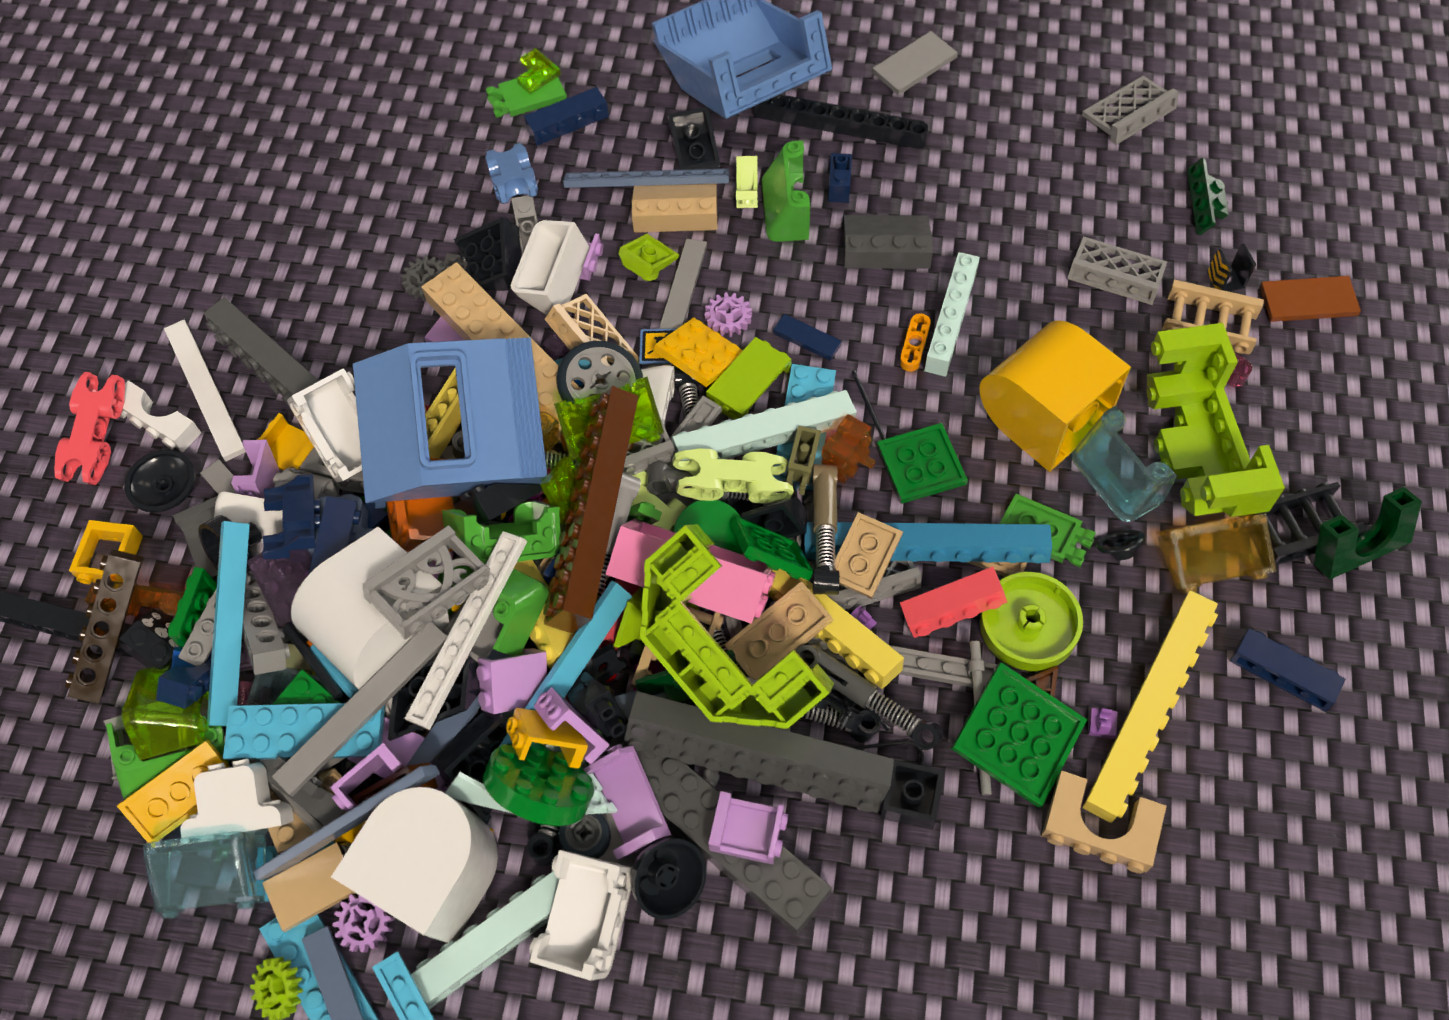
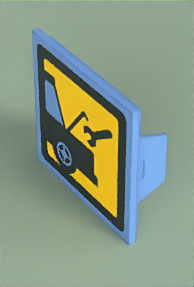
M641 329L639 364H672L653 350L656 343L676 329Z

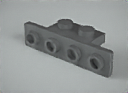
M278 756L277 759H259L257 761L265 766L270 783L325 826L345 814L346 811L341 809L332 799L333 795L320 786L323 781L315 775L292 797L272 778L288 760Z

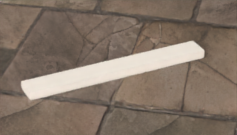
M182 320L164 328L223 459L226 462L245 453L243 442L186 321Z
M502 532L486 563L490 568L489 582L483 589L475 590L469 595L404 719L428 730L432 727L527 544L524 538Z

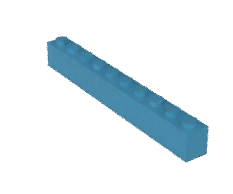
M807 522L806 559L816 560V535L813 532V522ZM837 522L838 531L835 534L836 557L853 522ZM884 523L903 531L891 561L1050 563L1052 539L1050 525Z

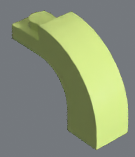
M736 156L737 208H758L757 156Z

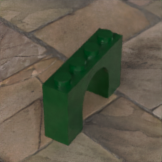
M1405 487L1384 495L1377 521L1359 538V529L1343 515L1321 523L1314 565L1331 580L1412 543L1422 501Z

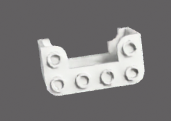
M344 368L287 399L292 412L336 482L344 481L362 471L356 396L353 394L355 390L354 377L350 372L346 373Z

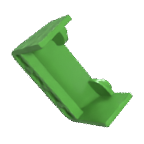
M459 565L453 568V570L461 568L467 571L460 575L461 579H465L474 573L466 565ZM513 569L493 608L494 618L504 624L493 647L494 650L511 656L521 655L549 596L548 588L544 583ZM441 572L437 578L441 584H443L444 572ZM452 607L447 610L449 619L453 613Z
M112 723L106 724L112 761L123 799H126L193 750L190 749L142 762V756L138 748L132 745L120 746L118 735ZM207 725L201 727L196 734L197 746L208 739L223 757L225 746L223 727Z

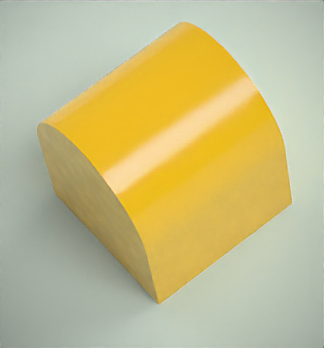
M1052 321L982 379L979 388L980 397L986 412L994 424L1009 439L1046 470L1051 472L1112 417L1131 366L1078 326L1066 321Z

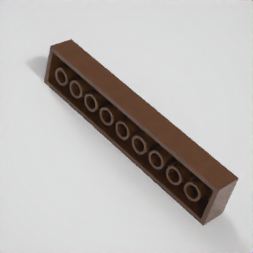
M613 385L605 393L602 392L599 400L596 403L593 402L588 411V415L591 417L583 434L586 437L585 444L582 445L579 451L580 465H578L574 473L576 484L569 495V501H572L571 506L564 517V523L567 524L559 540V545L561 546L560 554L557 555L554 562L556 573L555 577L550 581L549 591L551 595L543 610V615H546L544 625L571 634L593 618L639 397Z

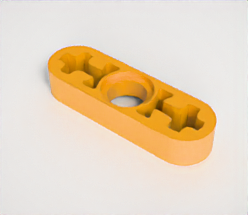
M922 313L915 314L910 321L900 358V366L905 371H915L921 363L931 323L930 318ZM923 323L921 331H917V325ZM911 339H918L921 341V344L913 346L909 341ZM910 353L914 354L912 363L908 362Z

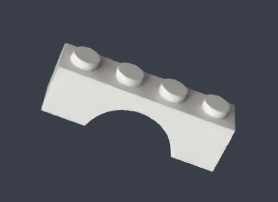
M130 381L125 383V402L120 417L123 419L128 417L129 421L137 428L144 427L154 439L159 437L168 448L172 450L176 448L181 452H184L201 434L196 424L178 411L162 417L150 415L153 402L147 393Z

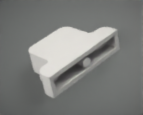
M249 759L233 761L232 767L225 768L224 763L209 765L208 771L198 774L194 780L198 813L190 815V819L184 821L181 825L182 842L282 826L294 821L293 810L288 803L280 802V799L271 800L267 771L263 764L258 762L249 763Z

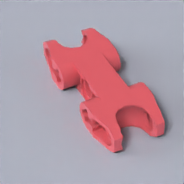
M84 372L80 376L72 392L69 404L71 412L76 414L70 438L64 437L59 441L55 453L54 472L56 479L69 482L77 468L82 465L83 482L96 485L100 481L108 466L111 455L110 445L104 442L110 418L117 419L120 417L125 402V382L120 376L111 375L100 391H98L96 375H93L91 372ZM115 383H117V389H116V391L114 392ZM66 465L65 474H63V468ZM94 470L93 477L91 478V472Z

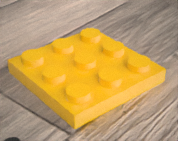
M692 318L656 343L653 351L707 387L720 377L743 350L701 321Z

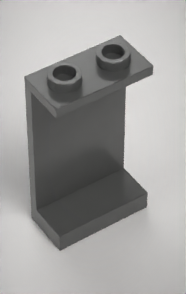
M218 496L173 515L176 524L184 533L196 567L204 568L216 583L218 570L213 566L202 547L198 529L201 524L214 518L215 502Z

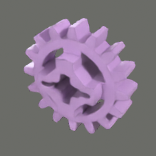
M727 292L722 298L720 295H716V301L710 299V305L705 307L707 326L709 328L712 327V330L715 332L720 331L721 336L728 333L729 337H732L733 332L740 335L741 329L747 330V324H751L752 308H750L749 301L744 302L743 296L736 298V293H733L732 297L728 296Z
M350 894L349 903L343 901L340 903L343 908L342 912L336 911L334 913L337 917H340L339 921L333 923V926L339 927L340 930L335 934V937H343L344 939L340 945L344 947L350 945V951L357 952L360 949V952L366 953L369 946L371 949L376 950L378 949L377 941H387L384 933L392 932L393 929L388 926V922L394 921V917L388 916L386 911L359 895L357 897ZM363 903H370L375 909L367 910ZM363 917H367V920L364 921L365 927L360 926L363 922ZM359 933L361 938H364V940L359 941L355 939L352 935Z

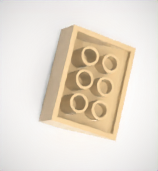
M717 184L634 186L632 197L634 233L718 230Z

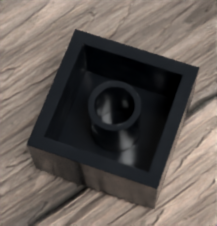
M894 760L891 786L884 798L881 819L933 830L936 823L945 770Z

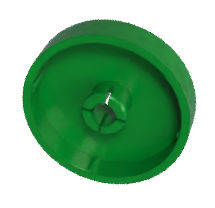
M536 742L531 743L525 760H519L512 744L501 745L491 754L483 775L485 789L500 806L521 818L544 825L565 826L580 821L585 816L594 795L592 778L581 767H569L562 752L552 751Z

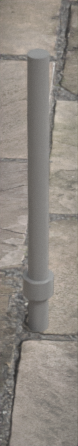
M980 641L970 642L971 661H969V672L972 673L974 705L984 689L982 673L985 672L984 661L981 660ZM979 768L981 795H992L990 775Z

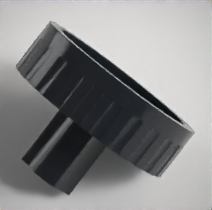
M218 515L201 524L198 529L202 547L217 570L221 522H232L223 515ZM252 522L248 523L249 539L246 573L250 572L254 567L250 547L261 542V539H263L261 532Z

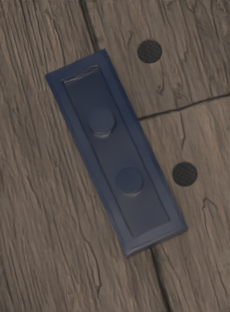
M786 314L782 316L773 329V334L830 361L842 344L841 340Z

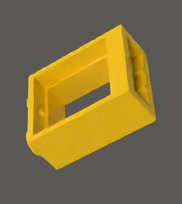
M89 520L69 571L80 583L88 585L91 582L95 583L97 579L101 580L103 570L89 568L88 566L99 539L121 542L118 551L136 555L143 535L134 525ZM119 574L110 575L114 583H123V578Z

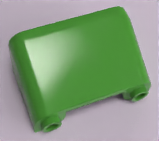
M803 141L786 143L762 177L766 235L775 242L809 240V196L804 191H794V185L798 181L803 183Z
M538 501L522 502L514 509L513 522L484 526L477 523L476 515H466L465 512L459 509L442 510L444 528L449 525L455 531V535L484 565L487 563L503 531L522 537L527 541L517 562L554 557L561 547L559 545L561 534L558 506Z

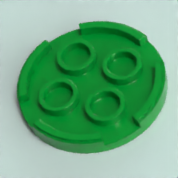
M700 500L690 504L678 516L673 532L677 533L685 525L698 524L715 546L739 554L742 553V549L730 525L733 516L740 517V515L730 505L719 500Z

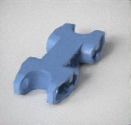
M521 143L514 144V147L506 152H496L494 149L487 151L485 158L497 200L501 204L509 203L511 197L519 194H527L529 197L537 196L538 187L534 171L530 165L526 148Z

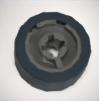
M585 814L580 821L574 824L560 826V844L565 851L598 859L609 847L611 840L610 827L602 814ZM583 831L590 832V834H588V836L585 837V840H583L580 837L581 833Z

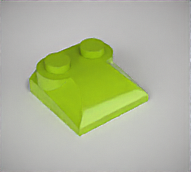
M645 234L621 246L619 250L622 264L645 281L657 279L662 269L679 258L678 253L649 234Z
M640 586L627 602L614 647L619 648L635 639L642 641L640 639V626H642V596L644 587Z

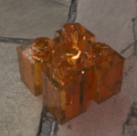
M849 414L840 423L836 433L832 434L822 447V458L824 459L821 464L837 465V481L843 484L846 483L849 477L852 479L859 468L857 464L862 463L872 469L876 463L874 459L868 457L871 452L869 446L873 439L871 437L872 427Z

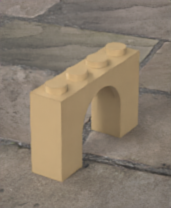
M1061 771L1056 779L1041 837L1047 838L1049 843L1057 846H1063L1064 844L1073 847L1075 852L1083 855L1091 853L1099 856L1100 860L1109 864L1120 863L1135 873L1147 872L1153 867L1166 805L1139 797L1133 806L1126 835L1117 839H1104L1093 834L1085 826L1081 817L1080 808L1087 779Z

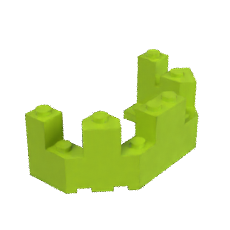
M1217 323L1158 331L1154 342L1151 343L1152 354L1156 356L1158 364L1174 363V371L1147 374L1146 393L1148 406L1154 410L1175 407L1174 421L1176 427L1161 429L1154 440V448L1160 455L1161 469L1163 473H1166L1168 481L1187 478L1180 490L1181 506L1194 516L1224 512L1230 517L1269 512L1284 491L1285 486L1269 445L1259 446L1252 459L1250 460L1224 389L1238 363L1224 324Z
M698 524L685 525L645 560L640 639L710 722H730L742 725H763L788 729L830 693L834 682L818 664L810 669L795 650L753 684L747 679L685 606L693 598L690 594L722 567L708 550L714 545L713 541Z

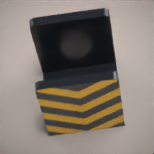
M1245 243L1240 244L1231 265L1222 250L1218 249L1207 274L1215 289L1231 292L1246 287L1256 267V262ZM1229 277H1231L1232 282L1227 284Z

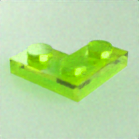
M536 48L520 57L521 64L528 71L517 77V82L529 94H532L561 75L560 68Z

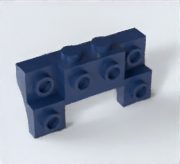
M313 474L297 475L293 480L284 485L264 489V511L283 510V532L263 536V560L290 558V550L316 548V529L320 527V514H317L320 513V501L315 499Z

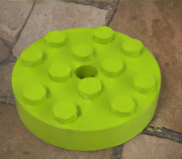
M1020 572L1001 579L1000 584L1008 603L1002 604L997 609H989L980 613V630L989 650L1005 664L1026 671H1042L1061 664L1073 652L1083 628L1081 607L1074 594L1057 579L1041 573ZM1026 618H1031V619H1033L1036 623H1031V622H1029V623L1027 624V621H1028V620H1027Z

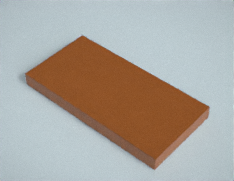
M1349 276L1265 281L1260 285L1270 322L1358 316L1361 312Z

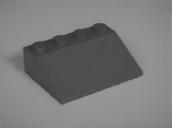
M844 215V268L930 269L933 248L928 215Z

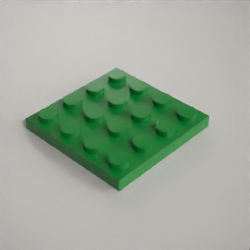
M999 663L950 749L1039 808L1043 806L1087 719L1003 663Z

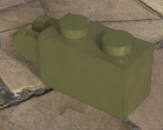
M798 425L787 469L786 482L790 485H793V481L801 482L798 491L800 495H804L806 485L810 481L821 431Z

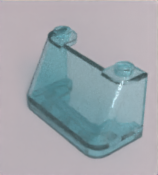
M1114 406L1102 414L1076 446L1072 455V461L1117 517L1123 521L1130 522L1163 504L1177 475L1164 463L1155 462L1146 467L1117 434V432L1124 428L1126 418L1120 409Z
M237 831L144 844L143 857L155 912L161 914L162 919L178 918L180 912L190 908L237 904V909L254 908V903L265 902V889L262 884L265 879L257 881L253 872L266 863V836Z

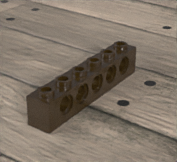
M114 549L111 550L108 556H103L99 570H103L101 580H96L92 592L97 594L94 603L90 602L86 612V617L90 618L88 627L83 626L79 641H83L81 650H76L72 664L76 665L75 672L69 673L65 685L66 688H70L67 697L97 704L100 703L105 692L119 638L121 637L144 557ZM119 574L123 578V583H114L110 575ZM104 598L114 599L116 606L108 607L104 603ZM97 622H106L109 625L110 629H99L97 626ZM98 645L102 648L103 652L100 654L91 651L90 646ZM90 668L94 670L96 676L89 677L85 675L83 669Z

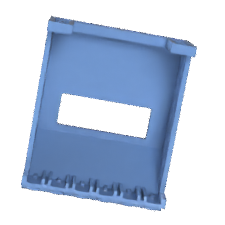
M703 0L651 23L655 35L653 41L680 88L725 119L832 70L822 12L818 10L799 19L765 0ZM774 60V61H772V62H770V63H768V64H765V65H763V66H761V67H759V68H757V69H754V70H752V71H750V72H748V73H746V74H744V75H741V76H739V77L736 78V76H738V75H740V74H742V73H744V72H746V71H749V70H751V69H753V68H755V67H757V66H760V65H762V64H764V63H766V62H768V61Z
M530 337L408 343L353 363L365 503L375 502V509L385 508L387 501L460 496L482 484L486 488L493 484H545L548 476ZM454 366L456 370L465 458L432 461L429 458L421 368Z

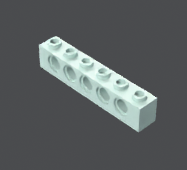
M958 252L928 351L925 372L947 376L980 259L978 256Z

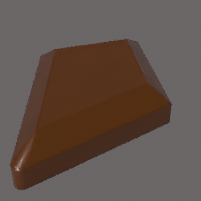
M1058 666L1031 676L1027 680L1055 697Z

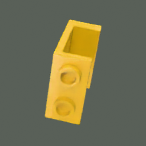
M280 413L269 423L262 436L257 439L267 440L278 468L283 471L289 467L301 470L300 466L314 448L306 433L289 425Z
M517 707L513 716L507 721L506 731L511 738L513 748H515L519 760H525L531 742L560 746L568 766L572 768L580 767L588 744L584 736L567 721H563L552 731L537 711Z

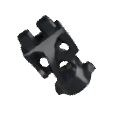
M612 643L593 654L567 693L574 708L586 720L594 724L605 738L609 736L613 738L618 737L626 731L625 725L628 724L624 712L616 702L614 689L604 685L609 678L627 666V661L623 656L617 657ZM607 662L604 668L599 669L602 663Z

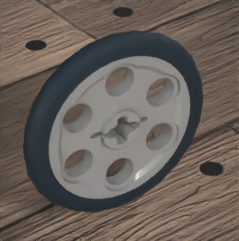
M589 341L571 349L563 357L558 366L556 376L557 389L565 405L573 413L589 421L591 416L588 415L590 405L587 403V399L591 396L599 399L602 392L605 393L612 385L639 396L637 405L643 394L644 379L639 363L626 349L607 341ZM609 356L613 359L614 363L611 366H605L601 362V358ZM584 359L588 360L591 363V367L584 370L579 367L578 362ZM626 373L629 376V381L625 383L620 382L617 379V374ZM606 377L604 385L602 383L595 385L597 378L602 379ZM580 380L584 383V388L576 390L572 387L571 382Z

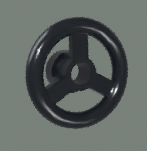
M1137 530L1116 531L1102 537L1097 542V549L1101 553L1114 555L1116 560H1127L1134 556V550L1145 543L1146 536ZM1106 543L1113 544V547H1106L1104 545Z

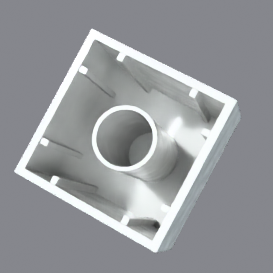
M379 527L317 566L300 585L291 607V618L295 627L358 690L414 637L412 635L405 640L397 629L363 595V583L407 554L404 549ZM420 570L415 573L416 585L412 593L434 594L440 592L442 584L434 576ZM405 580L402 583H400V585H405L404 591L408 588L410 584L408 580ZM385 594L382 596L392 607L396 600ZM403 602L398 610V614L402 618L408 619L417 613L415 609H412L407 614V603ZM448 612L441 619L432 621L442 632L450 623ZM440 650L429 661L435 660Z
M426 787L409 788L391 795L376 807L331 878L422 935L447 943L451 941L456 942L493 880L498 860L497 845L489 826L475 813L447 794Z

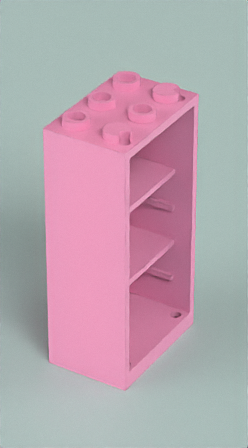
M637 519L620 526L606 575L644 587L645 560L673 537L676 532ZM713 545L708 550L722 567L690 594L693 598L688 602L752 624L755 617L760 618L765 609L769 596L764 594H768V591H770L776 573L772 572L773 569L769 568L764 562L759 560L753 562L742 554Z

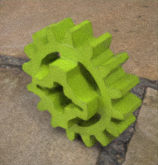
M281 956L263 960V964L256 966L258 972L252 974L255 984L250 985V988L255 990V994L252 995L251 999L257 1000L258 1003L255 1009H262L261 1017L263 1018L268 1016L269 1020L288 1018L290 1014L297 1011L295 1005L302 1002L298 997V994L303 992V989L298 987L302 977H296L295 974L298 968H290V959L284 961V958Z

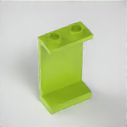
M755 337L706 391L707 398L721 406V413L732 420L742 418L748 414V410L782 371L787 374L791 372V358L785 352H780L773 348L767 341H762Z

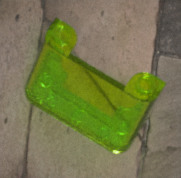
M648 376L637 379L635 383H632L631 387L629 383L620 387L622 390L639 396L629 444L646 440L647 443L660 440V435L664 434V430ZM602 393L582 399H574L575 403L572 401L566 402L565 400L554 404L570 459L577 460L578 464L581 461L579 451L582 445L585 444L586 439L583 436L584 430L591 417L588 415L589 408L593 402L596 403Z
M155 668L138 670L122 709V720L139 760L203 743L205 732L208 731L209 727L206 717L201 716L199 711L203 697H206L207 700L209 699V691L186 709L156 700L159 676L168 670Z

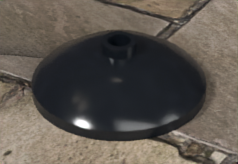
M154 451L140 458L130 468L124 484L125 494L128 500L142 511L150 513L164 512L178 506L190 495L195 485L196 471L189 458L178 451Z

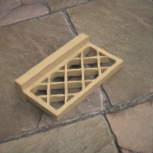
M587 294L563 305L560 303L554 305L545 317V321L569 350L589 341H607V337H610L617 342V345L632 354L639 363L637 354ZM584 302L589 311L580 309V304ZM566 311L575 313L574 319ZM579 315L589 318V324L579 321ZM594 320L599 321L603 328L594 326ZM580 328L588 330V336ZM593 332L603 335V340L593 338ZM609 356L601 358V362L605 366H611L608 362L614 363L613 359ZM606 377L602 379L597 378L596 383L604 385Z

